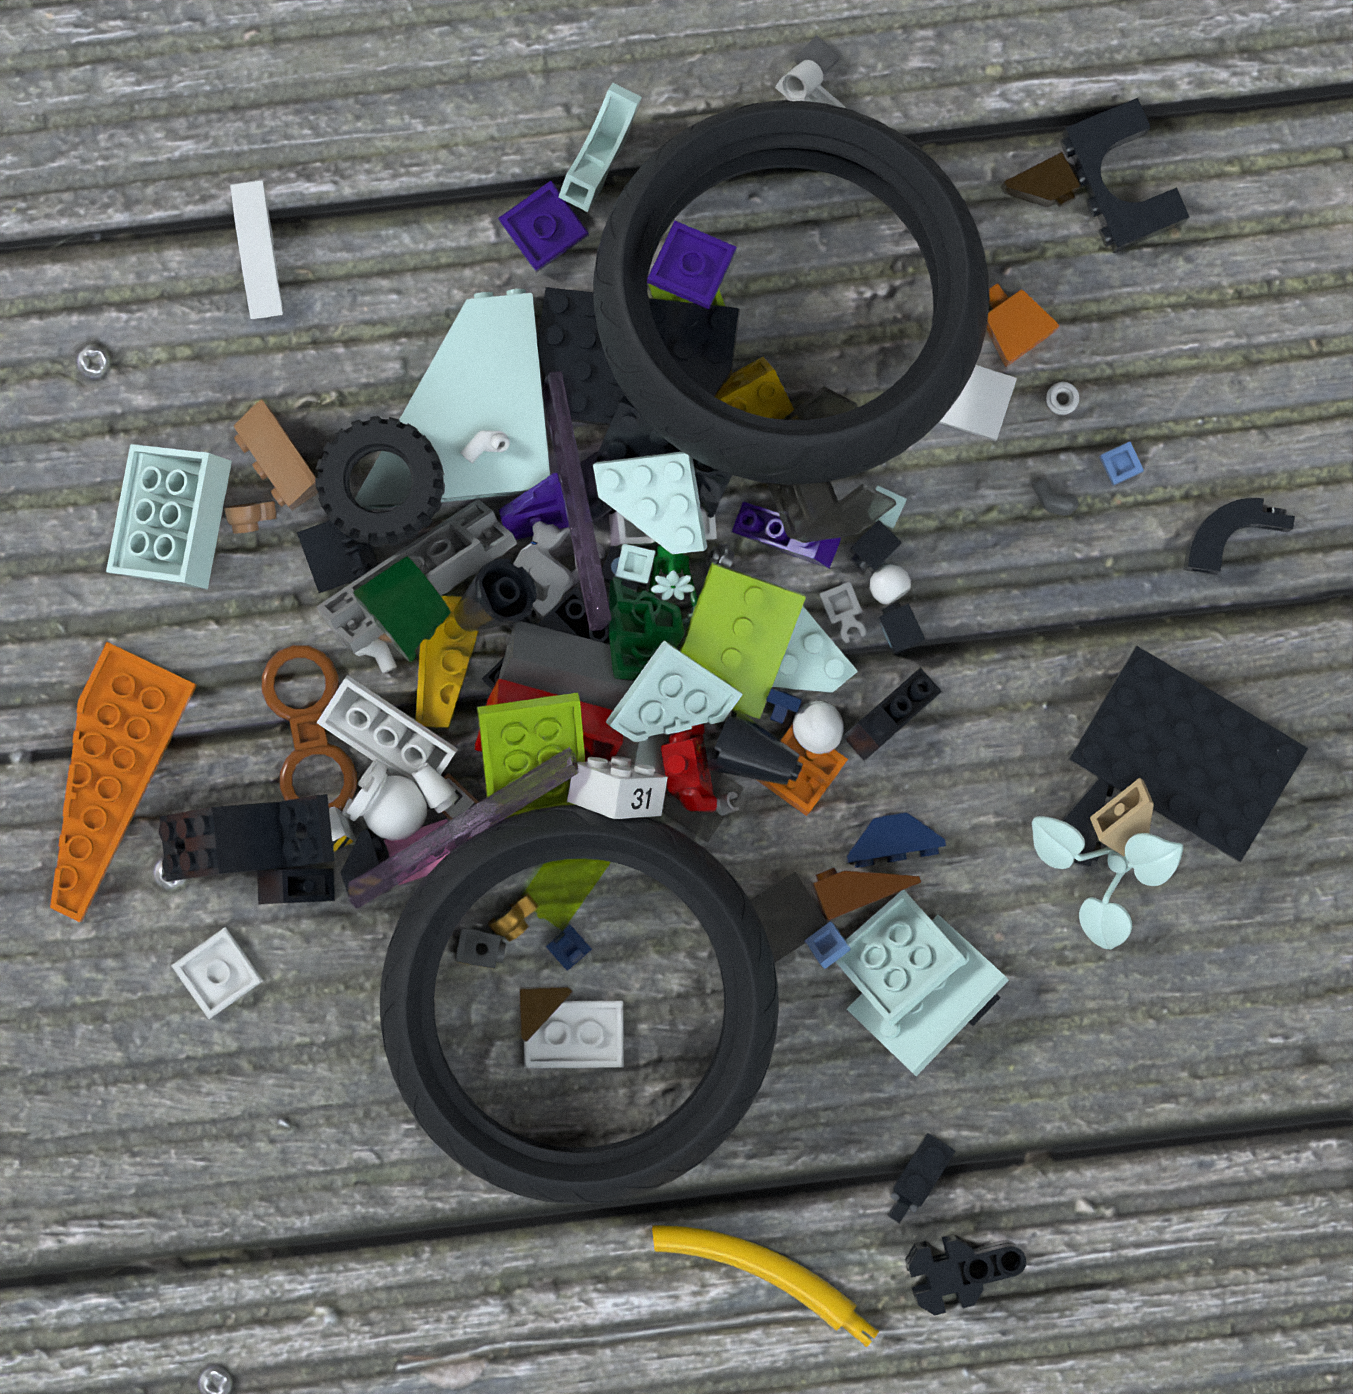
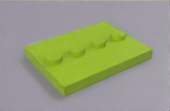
M712 562L679 651L743 694L733 707L734 709L760 719L806 596Z
M578 693L477 707L490 822H499L508 817L534 809L558 805H575L567 802L573 763L585 762L581 707Z

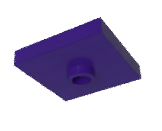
M552 181L498 218V221L536 273L589 236L588 231L568 203L558 198L560 192Z
M674 221L650 271L647 283L710 309L737 247Z

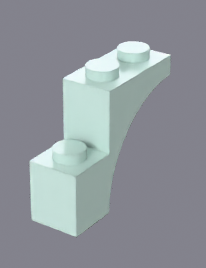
M612 83L584 145L566 174L558 198L588 212L603 188L610 166L625 145L642 99L641 96Z

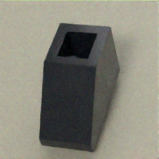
M370 829L360 832L340 872L351 904L391 892L389 885L394 883L389 865L383 866L379 853L384 852L380 837L376 834L372 835Z

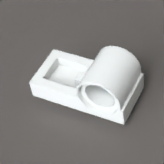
M804 60L779 80L775 87L790 101H810L846 108L821 86L823 72L819 65L811 60Z

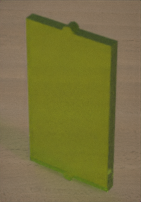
M585 858L546 862L521 897L528 892L539 906L535 910L539 919H546L563 931L611 862Z

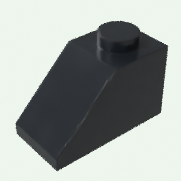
M334 868L257 871L258 905L335 901Z

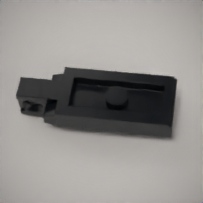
M926 1133L892 1187L893 1191L890 1198L896 1202L887 1214L888 1217L900 1224L908 1210L916 1213L919 1206L923 1205L956 1150L931 1134Z

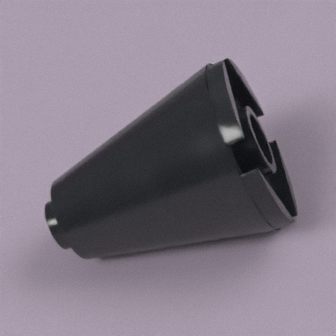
M494 559L485 564L455 607L454 617L457 624L462 629L473 632L514 624L524 620L533 611L531 609L537 597L534 581L528 571L522 566L518 568L511 564L512 560Z
M733 708L731 716L728 717L714 748L716 751L713 759L710 758L707 768L714 772L787 785L789 780L796 782L803 763L798 761L800 755L744 713Z

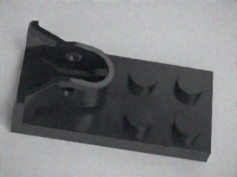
M623 396L597 454L610 460H619L682 451L664 439L650 426L629 402L627 397ZM693 458L700 505L708 513L707 517L712 518L716 513L718 504L732 475L709 467Z

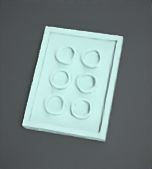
M939 915L932 922L967 961L893 1026L883 1018L863 993L847 1008L915 1076L936 1057L1009 981L1003 973Z

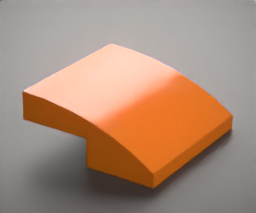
M792 724L780 741L800 755L798 761L803 763L796 782L789 780L787 785L761 780L757 781L807 816L848 759L835 749L824 754H815L804 749L794 736Z

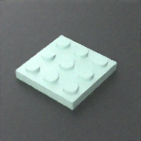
M902 890L845 940L851 950L835 962L883 1018L893 1026L967 960L907 892Z

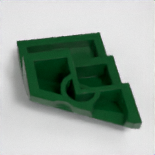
M408 556L352 592L357 602L373 617L376 625L392 640L395 648L409 662L417 657L415 650L424 639L430 640L435 634L437 627L451 613L449 607L431 582Z
M613 577L610 582L609 637L613 675L615 679L636 680L663 641L677 648L685 634L680 608L665 600H659L645 590L638 593L622 585V579Z

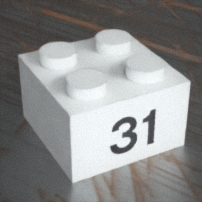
M612 756L611 761L598 757H589L588 762L573 763L567 802L613 819L661 816L668 777L655 773V768L643 764L633 765L631 764L632 760L627 757Z

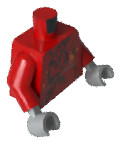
M703 723L692 726V729L669 734V742L661 745L665 775L668 777V790L681 802L682 806L688 811L714 812L716 810L723 816L738 811L739 807H733L729 801L738 797L735 792H729L717 798L713 795L710 772L707 768L708 760L704 736L702 734L722 732L723 727L718 728L716 723Z

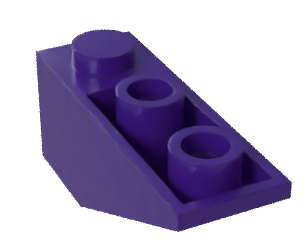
M746 502L742 503L731 531L744 538L829 569L841 541L839 536L827 528Z

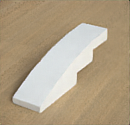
M263 179L230 184L250 319L283 315L284 311L278 283L279 276L273 247L274 240Z

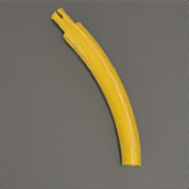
M652 1225L655 1252L678 1253L706 1258L755 1275L797 1299L834 1330L837 1331L840 1327L844 1328L865 1347H868L872 1341L862 1331H865L872 1338H875L879 1333L877 1328H874L854 1311L857 1305L809 1269L773 1250L748 1240L716 1231L685 1226Z

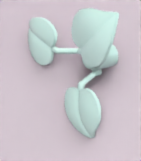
M1037 816L1032 821L1033 841L1036 852L1041 860L1051 867L1066 869L1073 864L1074 858L1078 861H1083L1108 854V866L1112 871L1116 872V876L1107 889L1103 901L1093 897L1087 898L1081 905L1079 912L1080 923L1085 934L1091 941L1104 949L1111 950L1125 942L1132 930V920L1126 909L1117 903H1109V899L1123 875L1131 868H1134L1135 876L1141 883L1149 886L1161 885L1176 871L1183 852V844L1171 842L1148 833H1138L1133 835L1126 843L1125 856H1122L1108 846L1103 849L1080 854L1085 847V840L1076 828L1061 820L1045 816Z

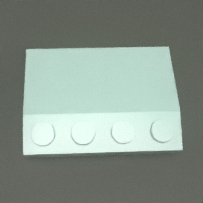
M130 444L106 572L174 585L208 589L232 461L206 452Z

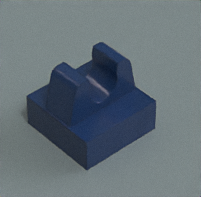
M771 688L766 700L775 704L770 720L783 724L787 710L790 709L798 712L802 698Z
M571 925L546 946L567 971L592 950Z

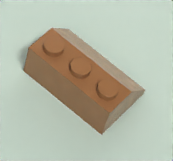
M261 399L234 425L238 432L234 439L244 453L249 450L257 460L252 465L261 479L264 480L267 477L270 479L275 487L270 492L281 507L287 504L293 511L318 494L315 483L317 477L271 409Z

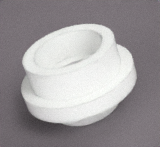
M1058 382L1048 390L1046 403L1055 414L1067 415L1076 409L1079 403V394L1072 384ZM1060 393L1065 394L1068 397V403L1064 405L1059 404L1056 396Z

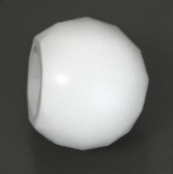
M883 565L877 568L870 578V591L873 597L881 604L891 605L911 589V580L908 573L897 565Z

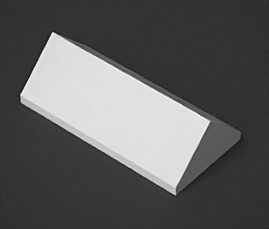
M348 675L317 721V724L374 762L378 759L388 765L387 770L395 776L399 775L413 780L417 785L416 779L412 776V773L417 768L428 763L431 768L441 775L458 750Z

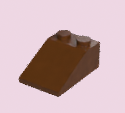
M834 867L816 874L817 882L811 885L825 919L829 921L919 884L921 880L919 876L858 871H841L837 873Z

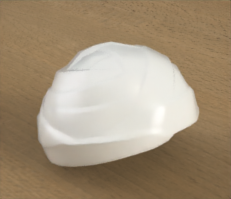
M811 701L802 705L795 714L793 733L798 743L804 749L815 754H824L831 752L839 745L844 733V723L840 713L833 705L823 701Z

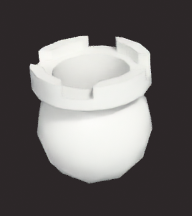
M376 759L375 762L371 763L357 784L362 789L354 800L348 799L342 815L352 821H355L359 816H363L367 827L379 837L390 841L407 839L418 831L427 816L425 797L420 787L413 780L399 775L388 776L386 773L388 765Z

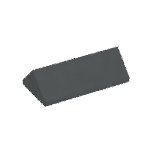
M523 621L513 625L499 675L500 679L557 695L578 693L580 701L610 710L616 708L635 681L614 678L610 644Z

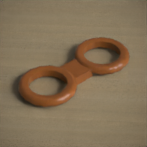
M292 645L278 651L267 662L262 674L261 691L266 704L278 717L290 721L295 748L285 759L281 768L280 790L284 800L299 798L293 786V775L297 766L305 758L312 755H326L333 758L340 765L344 775V786L341 793L333 802L329 803V808L335 806L343 811L348 799H353L356 792L357 771L352 759L340 747L328 743L326 729L317 724V721L339 688V675L333 661L323 651L309 645ZM296 658H306L315 662L322 669L325 676V690L322 698L315 705L306 709H293L286 706L278 698L275 690V678L279 669L286 662Z

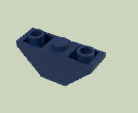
M907 812L876 817L870 821L848 852L846 862H854L855 868L875 865L874 858L887 856L888 863L907 860L906 853L919 851L920 857L940 854L939 847L946 846V841Z

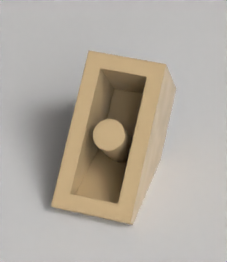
M1141 778L1137 779L1090 817L1099 841L1122 856H1125L1126 843L1133 835L1138 833L1149 834L1154 803L1144 780Z

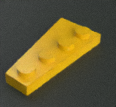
M441 596L451 613L437 627L435 634L430 640L424 639L420 643L416 721L424 727H450L479 634V630L469 632L457 624L454 610L462 598L457 596Z

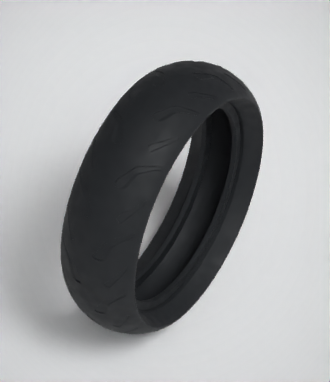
M776 100L728 109L684 129L663 144L642 164L615 202L602 233L593 277L595 318L605 357L617 383L643 419L676 448L709 467L744 479L781 485L814 484L857 475L884 464L921 440L942 420L959 398L974 371L987 329L990 299L987 262L977 226L964 199L940 166L917 144L886 124L851 109L810 101ZM796 167L836 175L855 183L879 198L895 212L914 237L930 275L933 294L931 331L918 358L908 371L893 386L875 399L845 413L826 418L811 420L767 418L737 409L712 396L698 386L681 369L667 350L655 326L649 303L647 278L653 256L668 227L684 208L708 189L740 174L760 169Z
M558 805L534 809L508 817L484 828L446 855L421 882L409 899L396 924L388 945L380 988V1025L384 1050L392 1076L404 1102L418 1124L433 1142L469 1172L498 1188L531 1199L573 1205L612 1202L650 1192L679 1178L712 1154L738 1126L750 1109L762 1086L771 1062L779 1014L778 980L767 934L754 906L729 871L704 847L684 833L661 821L650 817L613 819L578 805ZM584 858L605 860L636 869L658 880L672 890L697 917L715 950L721 971L724 994L722 1028L714 1056L702 1080L682 1105L666 1119L645 1132L613 1144L595 1147L555 1146L521 1136L502 1126L481 1110L462 1089L447 1063L438 1037L434 1003L436 978L442 955L455 927L473 904L492 887L511 875L546 862Z

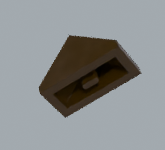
M568 985L520 987L521 1038L525 1042L536 1033L573 993V990Z

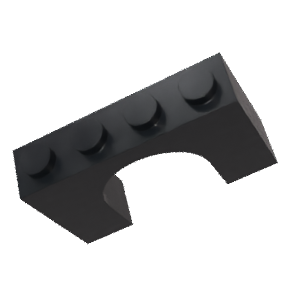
M1138 98L1065 128L1062 134L1064 139L1060 140L1064 154L1067 158L1072 157L1076 169H1073V173L1080 184V188L1085 187L1089 196L1086 199L1088 209L1092 217L1097 216L1102 226L1099 229L1101 239L1106 247H1111L1113 253L1183 225L1190 218L1177 187L1145 201L1127 202L1111 194L1102 180L1101 164L1103 157L1112 149L1147 135L1151 128Z

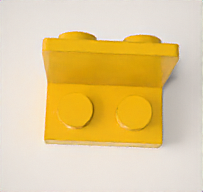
M764 356L732 373L726 384H723L715 398L751 414L774 419L799 420L775 369Z

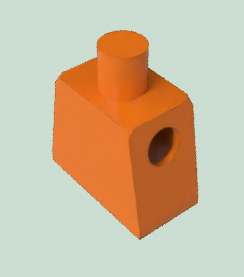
M998 283L989 288V305L993 310L988 313L986 330L1003 364L1007 367L1055 333L1059 325L1024 290L1021 289L1011 297H1008Z

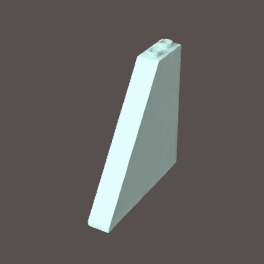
M526 289L506 291L507 295L493 296V292H481L474 294L473 299L465 301L399 419L400 422L404 424L409 423L417 428L422 435L426 436L437 452L444 471L445 492L442 495L441 503L522 495L551 475L534 298L532 293H526ZM479 431H502L507 435L510 444L506 451H483L473 464L460 453ZM381 451L359 490L355 501L367 510L399 507L408 497L412 485L411 472L406 462L396 454Z

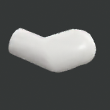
M482 430L474 436L460 453L473 464L483 451L504 452L508 449L510 442L507 435L502 431Z
M378 638L372 641L368 647L354 653L357 656L368 655L375 657L382 674L397 668L387 643Z

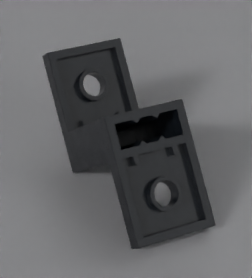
M328 794L280 802L209 807L159 816V836L162 840L164 856L162 867L166 875V882L212 875L275 870L335 861Z

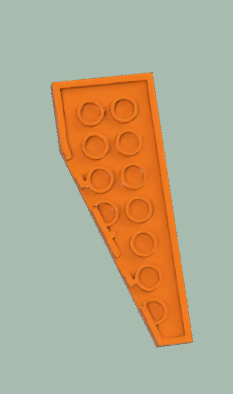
M106 642L77 703V720L73 733L72 757L68 770L62 815L63 824L59 837L57 868H55L50 904L51 909L78 922L83 921L197 684L109 642Z

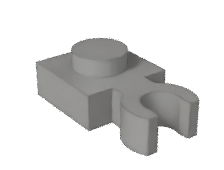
M850 581L819 594L831 625L841 622L840 636L845 644L850 642L847 636L849 628H856L861 638L866 635L865 627L862 623L856 621L854 617L862 613V609Z

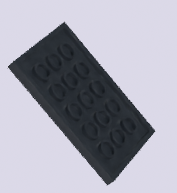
M1135 646L1068 760L1121 792L1141 778L1144 780L1154 803V812L1237 862H1241L1308 748L1139 646Z

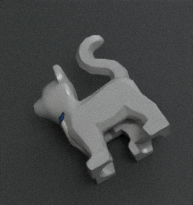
M541 521L533 526L534 535L532 542L520 551L513 564L518 568L522 566L526 569L534 581L537 597L531 610L536 612L540 620L557 605L562 595L575 584L584 580L589 572L587 556L590 553L595 554L601 559H604L606 556L605 548L595 541H585L578 546L574 555L576 569L569 571L549 553L561 546L570 529L567 527L561 530L554 524H545Z

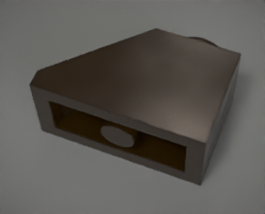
M1060 152L1004 181L1001 189L1004 194L1038 205L1050 207L1057 203L1058 207H1062L1076 199L1074 194L1078 192L1080 184L1063 152Z

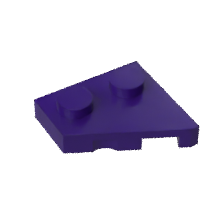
M558 473L551 474L499 510L502 525L513 534L515 540L533 536V526L539 521L545 524H554L559 529L571 527Z

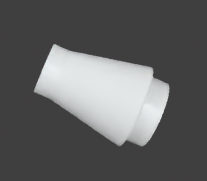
M428 763L421 765L412 773L429 808H434L437 813L446 810L458 799L459 796L455 793L456 788L431 768Z

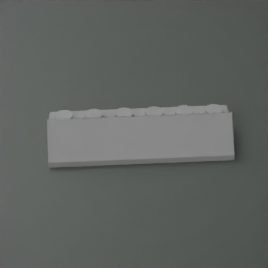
M476 499L316 607L345 649L350 648L356 653L360 649L368 647L372 641L383 635L384 632L376 625L373 617L357 602L352 593L353 591L408 556L441 596L451 591L455 585L467 577L476 574L485 564L504 555L517 542L513 534L497 521L494 512L482 501Z

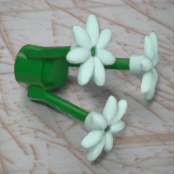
M659 544L658 556L654 557L653 571L648 592L654 596L655 593H662L663 600L670 599L672 594L677 599L683 600V592H689L693 607L691 608V614L687 615L688 618L682 619L685 628H688L698 601L689 568V557L684 556V553L671 554ZM660 569H662V573L667 574L666 578L659 576ZM682 569L684 576L679 578L677 574L680 573Z

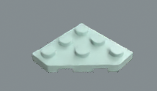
M684 452L596 462L593 464L598 497L671 554L704 551L707 548L692 457Z
M803 606L772 687L833 693L858 671Z
M663 641L606 720V723L633 742L647 740L649 736L662 733L666 735L692 729V726L709 722L714 724L723 722L743 694L666 641Z

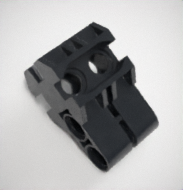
M954 1234L941 1236L945 1253L932 1256L926 1241H921L913 1244L904 1259L911 1278L925 1274L927 1283L911 1288L918 1306L934 1316L946 1313L942 1296L955 1293L957 1301H961L962 1309L972 1307L976 1304L984 1290L983 1284L1015 1277L1025 1270L1027 1264L1024 1252L1012 1241L1001 1240L972 1248L969 1243ZM1008 1251H1014L1016 1255L1015 1260L1009 1265L1001 1264L1002 1256ZM976 1259L983 1260V1268L979 1272H969V1265L972 1261Z

